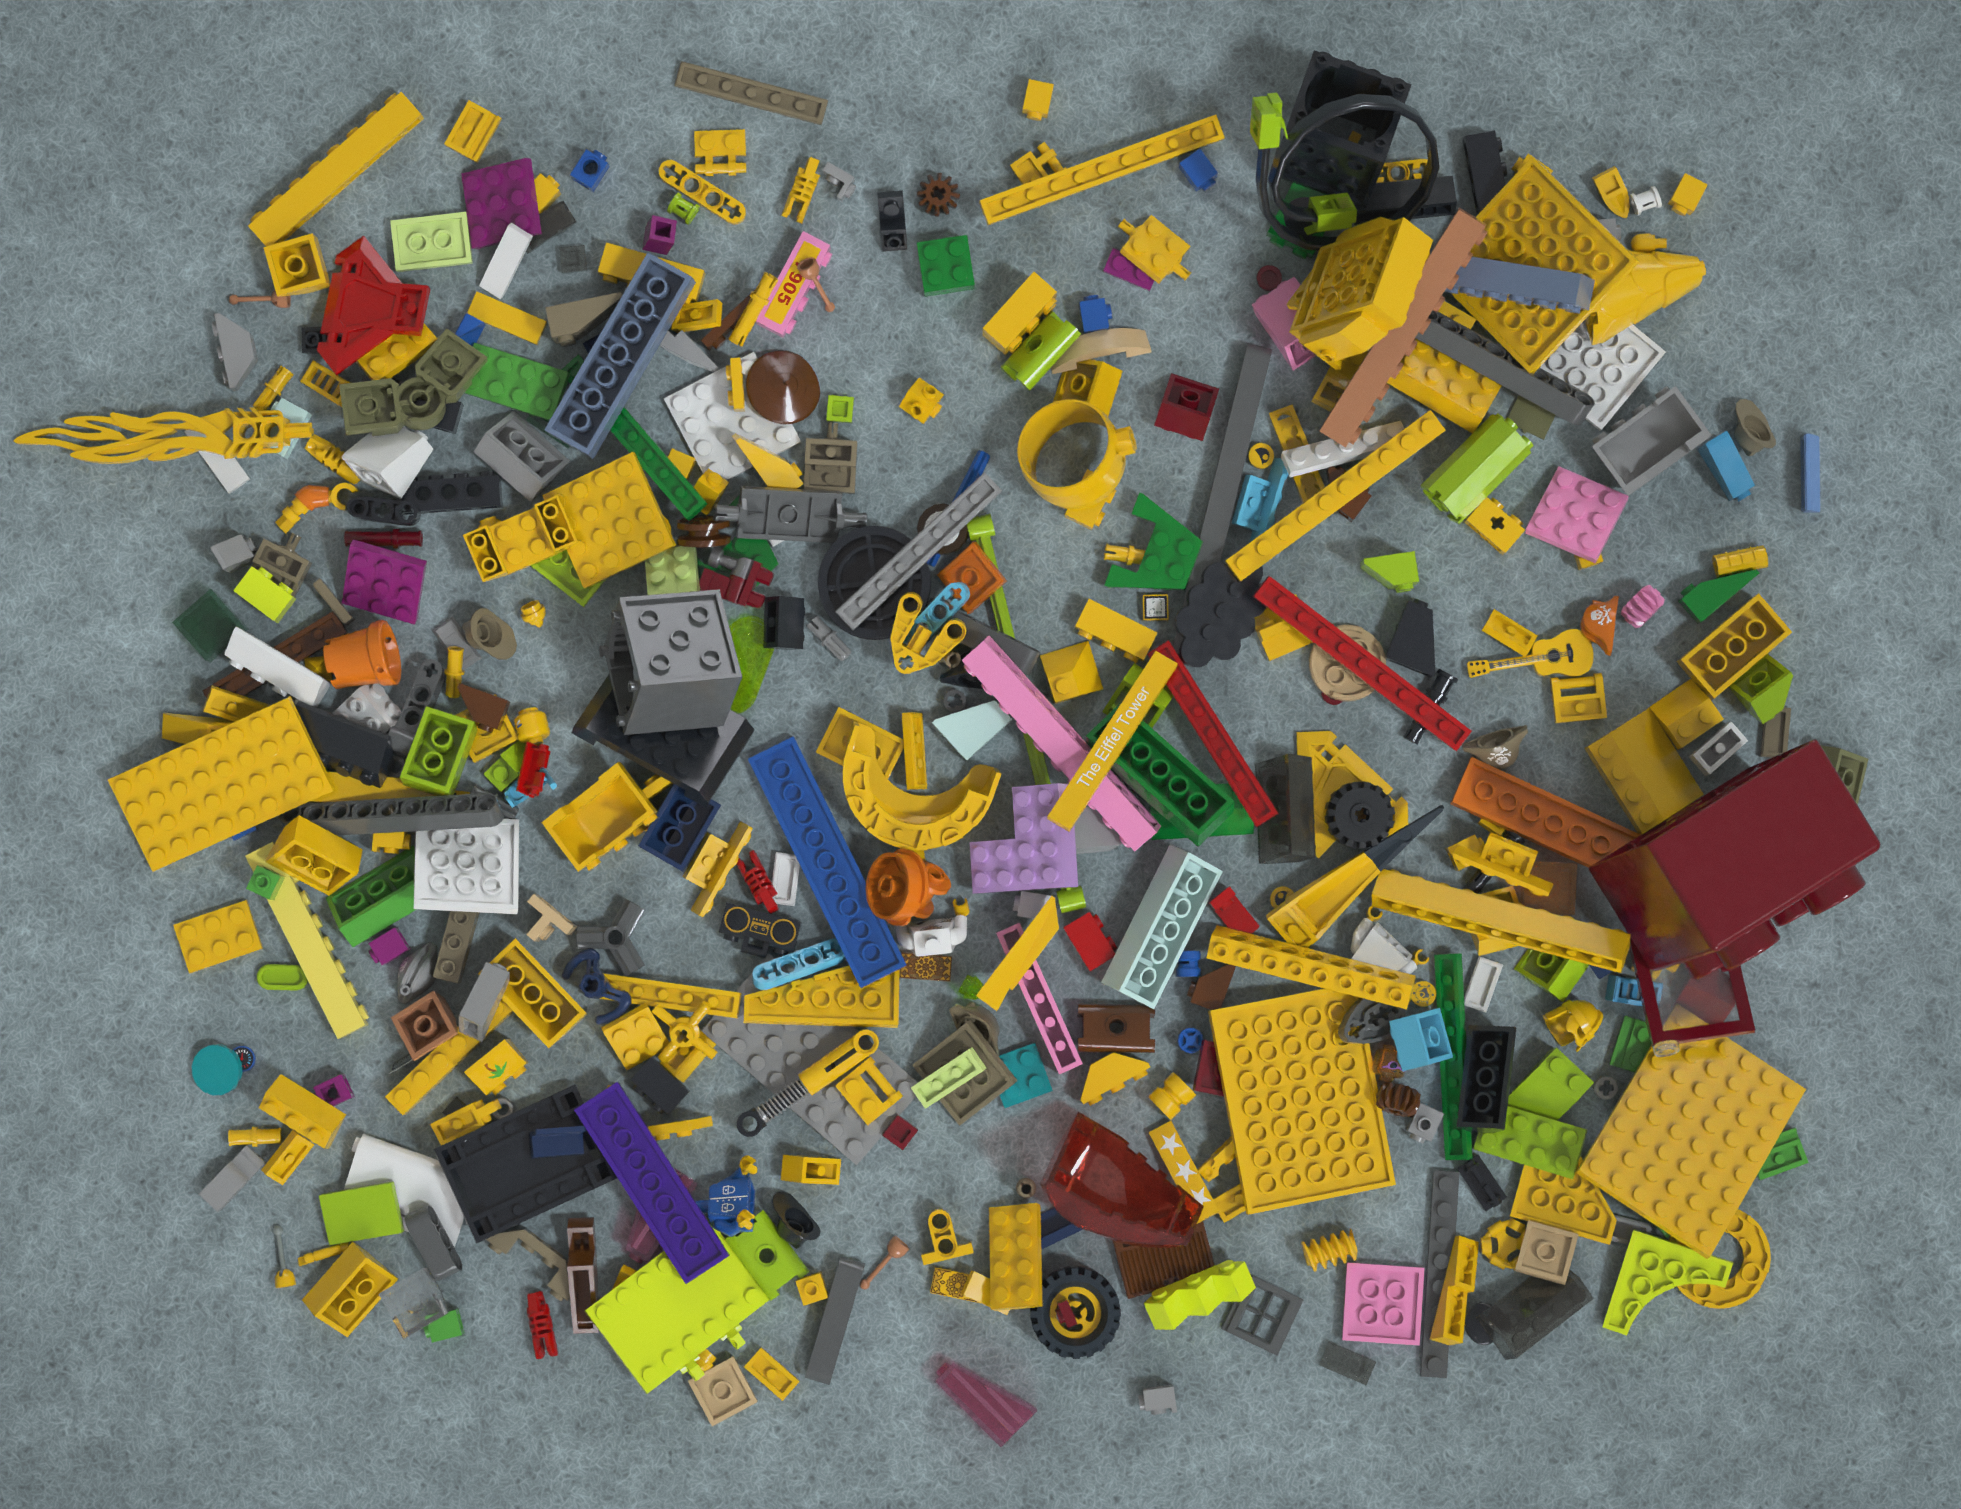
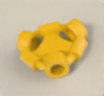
M1510 1217L1509 1220H1499L1489 1226L1487 1233L1480 1238L1481 1254L1489 1259L1490 1264L1502 1270L1510 1268L1515 1271L1519 1255L1509 1262L1507 1256L1511 1252L1521 1249L1526 1225ZM1506 1227L1521 1233L1520 1237L1513 1238L1506 1234ZM1491 1237L1497 1239L1498 1250L1496 1253H1492Z

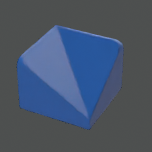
M465 314L455 335L473 346L486 325L483 321Z

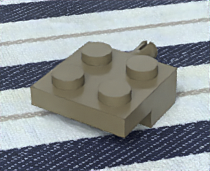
M827 423V438H806L804 489L841 491V493L855 494L858 443L857 441L837 439L838 423H834L833 433L832 423Z
M291 533L286 546L276 545L263 539L252 561L254 562L252 567L257 570L260 567L266 569L273 575L271 578L273 582L277 585L283 582L294 590L291 595L296 597L312 565V562L300 557L295 552L301 537Z

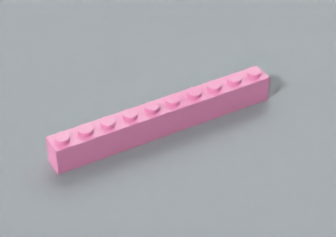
M990 636L986 637L962 659L964 668L970 675L976 676L982 682L981 686L984 691L989 695H993L999 701L998 704L1002 711L1008 715L1011 714L1016 720L1017 727L1023 733L1030 735L1034 740V746L1040 752H1045L1049 756L1052 766L1057 771H1062L1067 776L1068 783H1070L1092 748ZM1111 770L1088 803L1091 809H1096L1103 816L1102 820L1107 827L1115 829L1120 835L1121 842L1127 848L1131 847L1134 852L1155 835L1161 827L1157 820Z

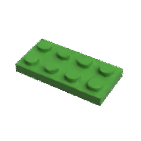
M474 343L473 347L487 356L488 361L472 379V385L464 394L550 420L563 398L570 373Z

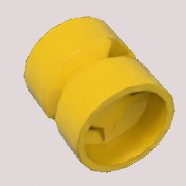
M1172 1072L1165 1079L1164 1087H1157L1148 1098L1172 1120L1181 1111L1180 1105H1187L1196 1094Z

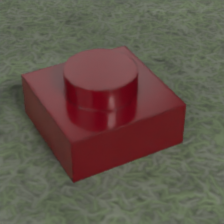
M896 1114L882 1133V1136L901 1150H904L917 1133L918 1128L899 1114Z
M1067 1298L1057 1302L1059 1308L1055 1312L1060 1324L1066 1322L1068 1328L1076 1325L1077 1321Z

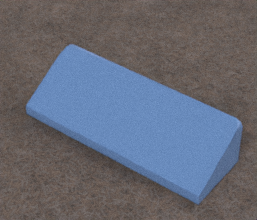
M1804 434L1800 438L1802 513L1820 512L1819 436Z

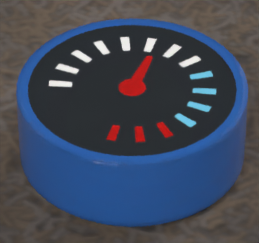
M247 1046L234 1048L233 1050L241 1060L242 1072L253 1068L256 1062L254 1051Z

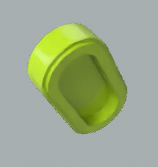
M267 964L262 966L257 973L258 984L266 990L298 991L308 984V980L300 965Z

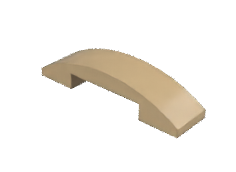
M1114 328L1094 331L1080 335L1050 369L1052 374L1077 369L1076 362L1125 352L1126 358L1151 353V347L1145 330Z

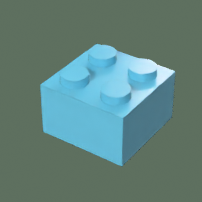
M1440 1008L1389 1021L1391 1027L1390 1034L1396 1045L1397 1060L1402 1067V1071L1453 1058Z

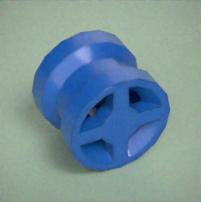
M1186 1028L1180 1032L1177 1041L1178 1046L1184 1052L1196 1053L1200 1050L1202 1040L1204 1039L1199 1030Z

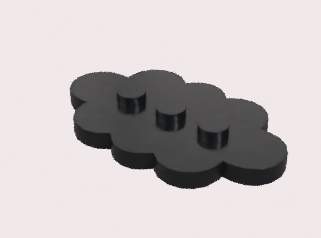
M1223 562L1212 563L1204 569L1201 576L1202 583L1190 588L1187 594L1188 606L1181 608L1174 619L1177 632L1184 637L1179 647V655L1187 666L1202 667L1207 665L1212 657L1218 660H1229L1239 653L1241 639L1249 637L1255 630L1254 617L1261 615L1266 610V606L1253 597L1260 587L1258 584L1263 576L1262 566L1240 582L1228 565Z

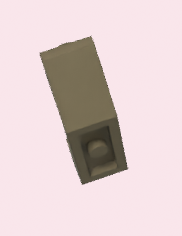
M529 1229L504 1231L486 1239L490 1242L488 1247L499 1255L502 1252L505 1254L509 1253L518 1239L522 1240L521 1246L532 1254L535 1251L543 1256L541 1259L543 1263L552 1269L555 1266L559 1268L547 1285L551 1288L549 1293L560 1301L563 1299L570 1300L567 1271L568 1259Z

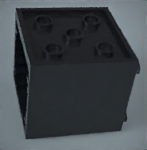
M1314 50L1286 127L1287 135L1297 122L1308 115L1310 107L1318 109L1326 103L1357 94L1391 96L1405 103L1412 84L1406 83L1401 78L1383 75L1378 70L1358 66L1352 61L1335 58L1327 52ZM1361 109L1338 116L1364 125L1363 131H1365L1366 127L1377 130L1374 141L1370 143L1364 141L1363 145L1318 129L1313 130L1305 136L1287 159L1282 179L1327 195L1348 193L1353 204L1366 208L1385 163L1401 117L1400 114L1394 111Z

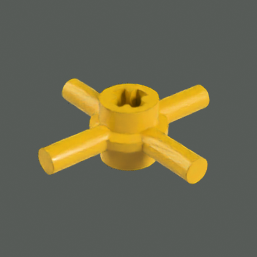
M703 1001L691 1017H679L677 1019L657 1004L651 1012L670 1027L669 1035L671 1041L658 1055L660 1061L665 1063L678 1047H689L692 1045L711 1060L718 1052L699 1037L700 1028L698 1023L712 1008L708 1002Z

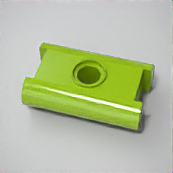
M1051 311L1000 368L1012 380L1016 381L1018 379L1030 391L1076 341L1081 333L1069 321L1063 322Z
M762 1210L755 1215L756 1222L753 1225V1232H742L738 1236L735 1235L733 1237L727 1236L725 1241L770 1301L780 1295L778 1291L780 1287L796 1275L801 1279L810 1271L790 1244L781 1238L775 1224L766 1212ZM769 1248L773 1251L774 1259L771 1262H764L760 1258L762 1249Z

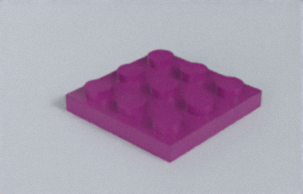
M522 158L461 173L472 249L499 244L510 223H513L532 236L542 234L532 161L530 158Z
M352 540L349 549L342 604L415 625L419 615L427 561Z

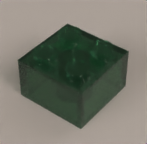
M213 589L208 590L172 622L204 660L210 663L227 649L235 627L245 631L249 630Z

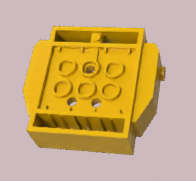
M1379 217L1344 230L1337 237L1336 242L1320 248L1289 333L1298 338L1300 344L1335 370L1344 369L1352 356L1367 351L1384 338L1389 330L1403 326L1407 319L1406 314L1410 303L1415 297L1414 292L1418 281L1422 277L1425 261L1430 255L1433 239L1404 217L1395 221Z

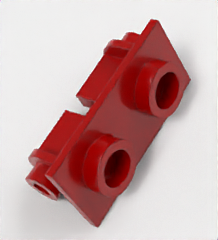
M526 742L516 791L531 798L539 796V792L543 791L545 773L539 771L540 768L547 769L551 753L548 745L539 744L537 746L531 742Z

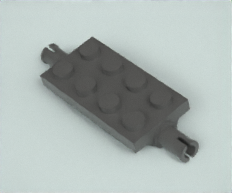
M740 486L739 504L737 506L715 504L714 510L716 512L713 513L714 521H736L735 536L737 538L834 543L838 538L840 529L843 530L844 527H866L864 521H867L866 512H845L841 505V491Z

